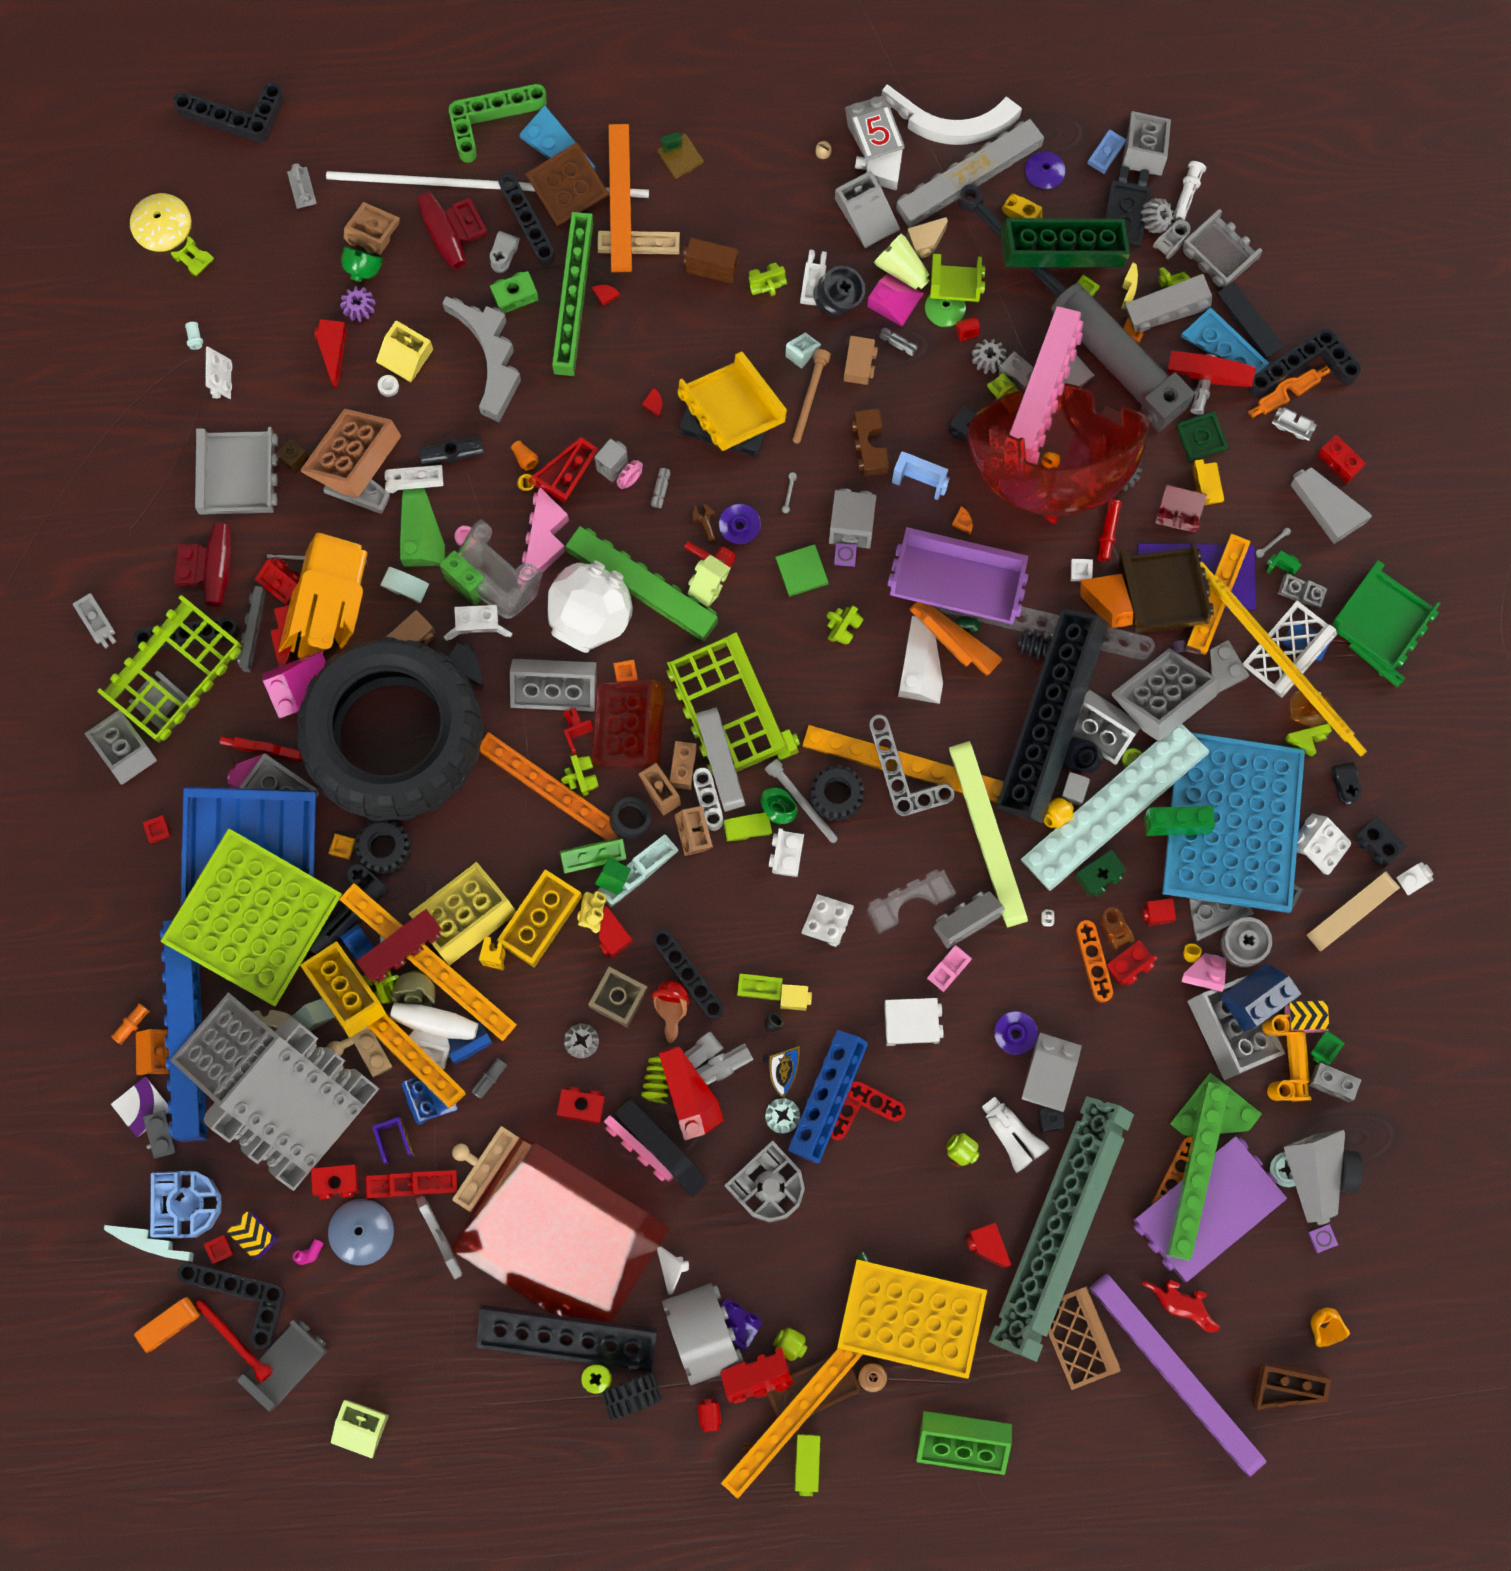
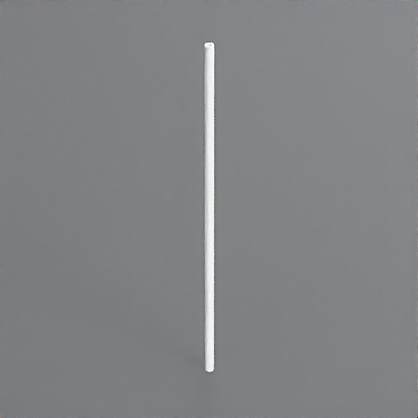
M327 171L326 178L329 180L500 189L498 181L333 171ZM505 182L503 186L511 187L513 182ZM519 182L523 191H535L531 183ZM605 187L610 196V187ZM630 189V197L649 198V190Z

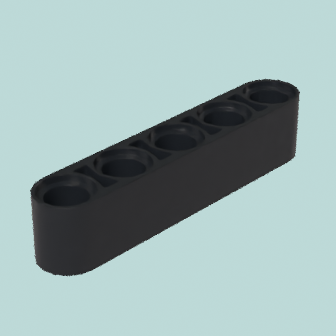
M510 172L501 174L498 179L500 190L537 261L543 266L551 265L555 260L553 247L518 180ZM507 181L513 182L511 187L503 186ZM515 199L523 200L519 205L512 203ZM525 216L532 217L529 222L522 221V218ZM535 233L541 235L537 240L531 239V236ZM543 251L550 252L548 257L540 256Z
M232 618L211 619L223 630L225 627L232 625L233 629L228 634L234 639L238 638L240 629ZM204 620L186 622L184 624L194 632ZM207 624L198 636L210 644L219 632L210 624ZM180 626L170 636V639L180 647L188 638H182L183 633L186 631ZM154 627L137 630L133 636L134 643L139 646L142 638L149 637L150 639L154 635L152 632ZM212 628L211 634L203 635L204 630ZM223 636L217 643L229 640ZM194 639L189 646H197L202 644L196 639ZM166 641L158 651L175 648Z
M666 930L657 931L653 936V944L658 953L685 987L705 1017L712 1021L720 1019L723 1014V1005L673 936ZM660 936H666L669 941L666 945L661 946L657 943V939ZM678 953L681 955V960L673 963L669 960L670 955ZM690 970L694 973V977L691 980H685L682 978V973ZM703 987L707 993L704 997L699 998L695 995V990ZM715 1004L719 1007L720 1010L716 1015L708 1013L707 1009L710 1005Z

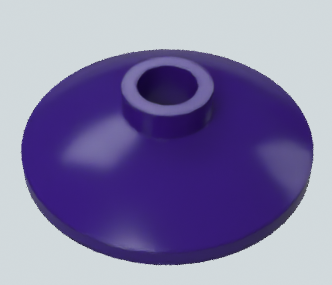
M1038 152L1027 161L1025 175L1029 183L1034 187L1050 190L1057 187L1063 181L1065 165L1062 159L1054 153ZM1042 166H1048L1049 169L1045 170Z
M735 504L725 509L721 514L719 520L720 532L727 541L733 544L749 543L756 538L760 531L761 522L759 515L748 505ZM742 524L744 527L739 530L736 528V525Z
M1009 1012L998 1020L994 1035L998 1046L1003 1051L1012 1055H1020L1033 1048L1037 1041L1038 1030L1034 1020L1027 1014ZM1014 1030L1018 1031L1019 1037H1012L1011 1032Z

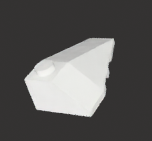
M912 616L898 697L940 704L943 679L936 637L916 616Z

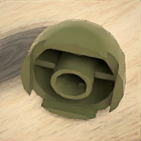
M413 970L401 975L395 981L391 999L394 1003L419 1004L431 1007L432 1003L434 1004L436 988L433 981L423 972Z

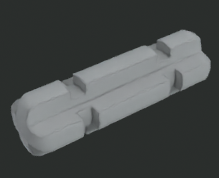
M660 468L659 478H657L654 496L651 501L652 507L661 508L663 505L662 498L665 497L671 474L669 469Z

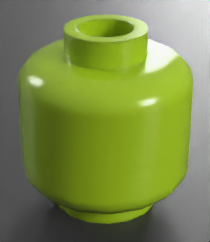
M964 1133L954 1134L946 1145L947 1155L961 1166L969 1163L973 1164L979 1157L977 1152L978 1143Z
M792 1328L781 1329L773 1342L775 1352L777 1348L782 1347L786 1359L789 1361H794L797 1357L802 1358L807 1350V1346L804 1345L805 1336Z

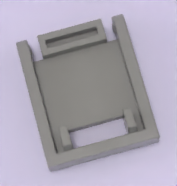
M157 670L155 675L161 679L157 683L184 704L188 697ZM147 680L137 693L140 695L150 682ZM153 686L144 696V699L155 707L165 695ZM131 698L128 702L132 704L134 700ZM168 699L159 711L167 717L178 705ZM141 701L135 707L145 717L152 711ZM157 714L150 720L160 730L166 724Z

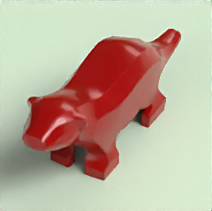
M1167 1280L1165 1284L1166 1292L1152 1283L1142 1282L1143 1286L1148 1287L1157 1295L1161 1305L1169 1314L1191 1319L1200 1328L1209 1333L1220 1330V1326L1209 1316L1202 1299L1207 1297V1293L1197 1290L1192 1298L1178 1292L1176 1288H1179L1180 1283L1172 1280Z

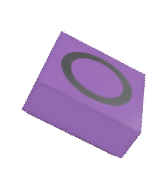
M836 543L834 565L855 567L857 545Z
M1330 1224L1308 1232L1316 1253L1338 1245Z

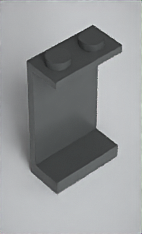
M292 1320L290 1322L291 1326L258 1360L260 1363L268 1364L274 1370L273 1374L266 1381L260 1383L254 1377L253 1368L246 1374H242L237 1380L268 1411H273L328 1351L324 1347L326 1343L318 1335L313 1337L308 1332L310 1327L302 1320L299 1322Z

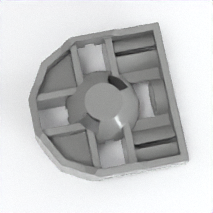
M774 1141L770 1142L724 1185L752 1217L768 1223L788 1218L800 1206L805 1190L801 1170ZM789 1163L796 1173L786 1181L779 1172ZM762 1165L766 1171L758 1175L755 1182H753L748 1176ZM735 1181H736V1182L741 1186V1188L748 1194V1196L739 1188V1186L735 1183ZM758 1182L763 1183V1190L760 1192L757 1190ZM784 1183V1193L779 1191V1184ZM754 1195L763 1203L755 1212L746 1204ZM786 1196L795 1205L787 1214L778 1205Z

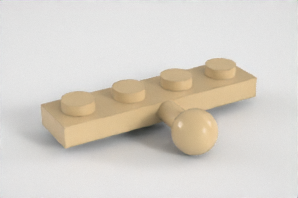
M367 1027L351 1038L348 1037L340 1042L331 1041L327 1045V1047L341 1056L344 1049L355 1044L373 1078L392 1068L376 1036Z
M501 1126L479 1159L470 1153L468 1146L465 1144L455 1145L452 1150L453 1157L457 1161L465 1160L474 1167L452 1200L469 1212H472L520 1138Z

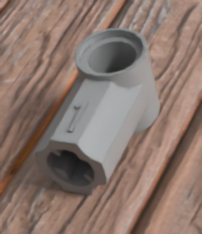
M709 1032L700 1038L694 1047L685 1052V1055L696 1069L705 1061H709L717 1056L724 1048L715 1036Z

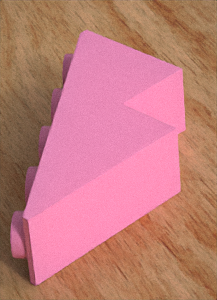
M541 487L538 489V493L535 492L533 496V505L536 506L535 511L531 512L529 524L532 525L531 532H527L526 544L529 545L527 552L524 551L522 564H525L524 571H520L519 584H523L524 588L528 587L565 552L564 545L554 534L569 521L568 514Z

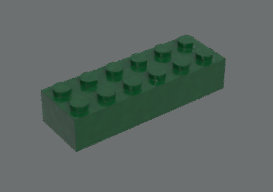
M1006 218L1000 231L1005 267H1124L1130 256L1125 219Z

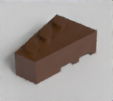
M1261 1362L1253 1406L1256 1410L1270 1407L1327 1402L1331 1379L1324 1374Z

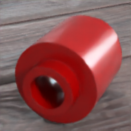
M715 1398L701 1400L702 1404L697 1406L699 1424L702 1427V1431L720 1430V1424H722L720 1403H715Z

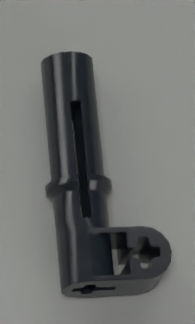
M356 864L351 866L347 872V878L351 886L353 883L358 887L362 884L360 879L354 880V873L360 874L362 872L364 880L370 876L371 879L361 890L376 903L389 891L363 865ZM344 903L341 904L342 908L322 927L309 950L314 955L336 941L338 942L341 939V935L349 931L357 922H362V919L356 913H352V910ZM349 914H351V915L328 937V935H329Z

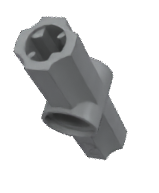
M744 1043L726 1054L722 1053L712 1058L706 1065L696 1071L708 1086L715 1081H721L732 1075L735 1070L753 1061V1058Z

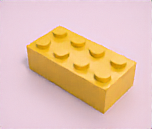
M545 869L497 939V942H501L502 947L535 968L581 900V892Z
M337 941L300 965L349 1038L386 1015L381 1003Z

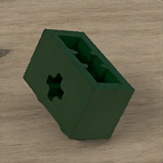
M1110 850L1079 871L1075 878L1089 898L1094 894L1098 897L1107 890L1105 888L1110 883L1116 885L1123 880V874L1127 870L1113 850ZM1099 872H1105L1106 874L1104 878H1098L1097 875L1099 874Z

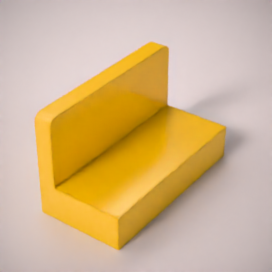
M1203 459L1195 460L1192 471L1196 491L1207 494L1204 505L1222 503L1224 496L1217 463L1204 464Z

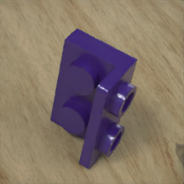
M725 1299L721 1307H725L729 1318L725 1320L727 1329L732 1327L736 1338L732 1343L746 1351L763 1322L754 1313H748L742 1309L737 1302Z

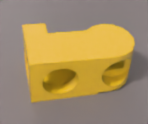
M1010 194L1002 206V211L1011 218H1042L1041 206L1016 194Z

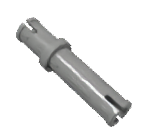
M1206 354L1207 356L1217 357L1213 354ZM1199 379L1197 388L1194 390L1195 394L1190 410L1191 413L1203 415L1206 400L1210 397V380Z

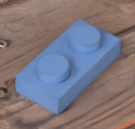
M1109 130L1087 164L1105 174L1125 145L1126 139Z

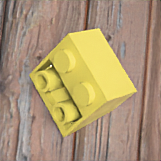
M395 321L384 337L376 362L407 381L412 382L433 351V347L429 339Z

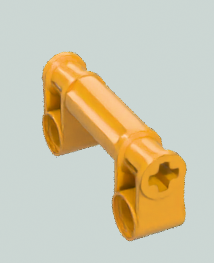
M1290 1014L1271 1016L1262 1023V1029L1268 1036H1287L1290 1080L1272 1082L1267 1089L1268 1096L1273 1101H1311L1308 1091L1310 1078L1306 1032L1303 1030H1291ZM1274 1022L1277 1023V1030L1274 1027ZM1280 1086H1281V1088L1283 1089V1094H1282V1095L1280 1094V1091H1279Z

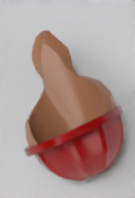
M667 981L662 983L657 991L652 993V998L654 999V1007L657 1013L666 1022L664 1033L667 1042L671 1044L678 1035L677 1024L686 1015L689 999L687 990L682 984Z

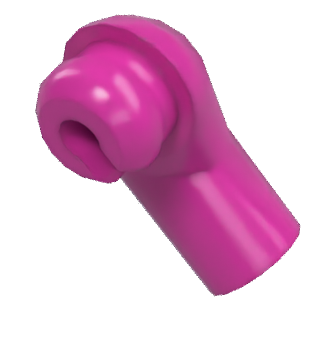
M314 1239L309 1249L295 1251L293 1260L300 1265L314 1262L324 1243Z

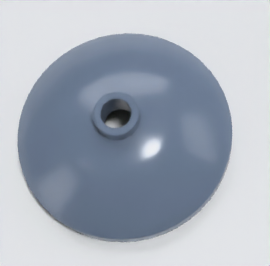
M368 1199L349 1201L338 1208L330 1220L328 1227L330 1246L341 1260L349 1264L359 1266L372 1264L380 1260L392 1245L394 1239L393 1220L388 1211L375 1201ZM358 1227H361L363 1229V1233L358 1236L356 1235L355 1230Z

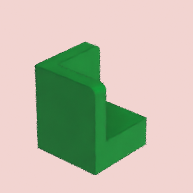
M608 857L595 885L618 895L631 869Z

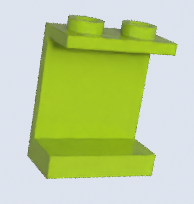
M933 254L930 298L979 302L980 293L984 294L985 281H981V278H985V266L982 265V257H978L977 267L973 268L941 265V254Z

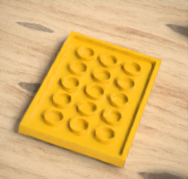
M856 1260L837 1348L969 1379L987 1290Z

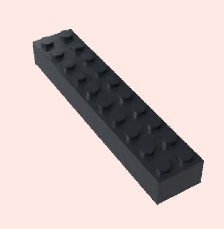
M1062 608L996 809L1011 816L1043 824L1110 624L1100 616Z

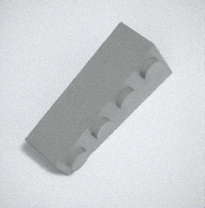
M1201 274L1126 303L1125 308L1134 332H1144L1151 327L1207 311L1212 305V294L1204 275Z

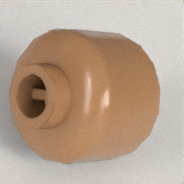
M868 1363L860 1369L858 1382L865 1391L878 1392L886 1385L887 1373L881 1365Z

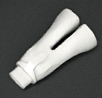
M996 1097L982 1106L983 1110L987 1113L986 1118L992 1129L1006 1148L1016 1173L1028 1166L1033 1160L1012 1134H1015L1021 1140L1034 1160L1049 1149L1044 1141L1031 1133L1004 1103L1001 1104Z

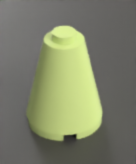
M902 233L874 261L877 267L915 290L918 287L922 289L930 281L927 278L930 274Z

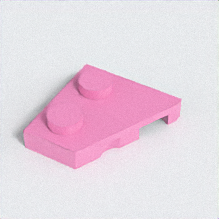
M1205 953L1184 973L1182 982L1222 992L1225 986L1226 958Z

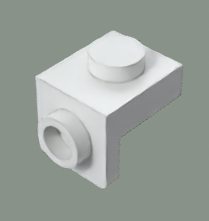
M1422 862L1396 877L1407 895L1412 894L1434 880L1432 878V870L1427 864L1424 865Z

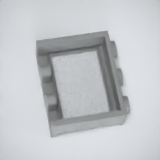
M1218 209L1184 241L1182 249L1189 259H1193L1198 263L1197 265L1202 272H1207L1212 277L1213 282L1218 287L1224 289L1258 260L1263 250L1259 248L1255 252L1249 246L1250 239L1247 236L1239 237L1234 232L1236 228L1234 223L1226 224L1220 218L1222 211Z

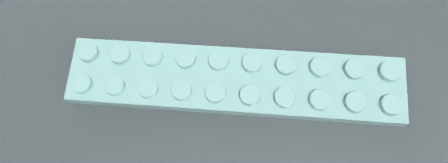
M1181 724L1160 742H1155L1081 806L1067 824L1062 828H1056L1021 858L1022 863L1051 891L1208 755L1209 750Z

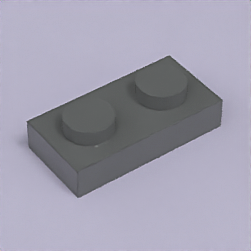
M165 1110L143 1116L154 1159L176 1153L172 1135L169 1134V1124Z

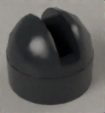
M770 1013L764 1021L765 1028L770 1032H775L783 1026V1019L777 1013Z

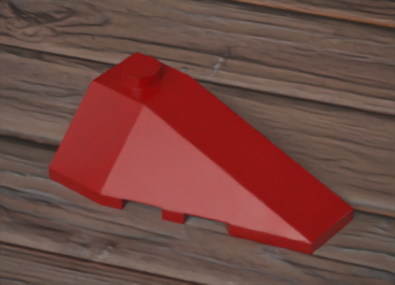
M680 1046L658 1052L684 1141L705 1135L723 1122L718 1099L708 1088Z

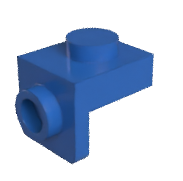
M358 924L340 936L356 960L374 948Z

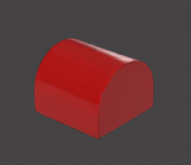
M976 316L955 322L960 341L979 336L980 324Z

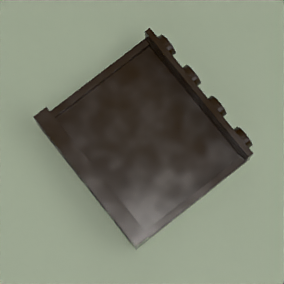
M1195 541L1191 542L1190 548L1131 556L1129 550L1120 551L1119 565L1133 608L1132 624L1134 633L1209 624L1211 615H1214L1213 603H1209L1210 590L1208 584L1205 585L1204 582L1205 569L1200 565L1201 551L1199 548H1196Z

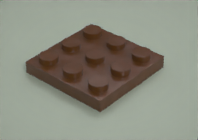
M577 142L526 173L528 180L557 227L571 220L572 212L582 213L609 196Z

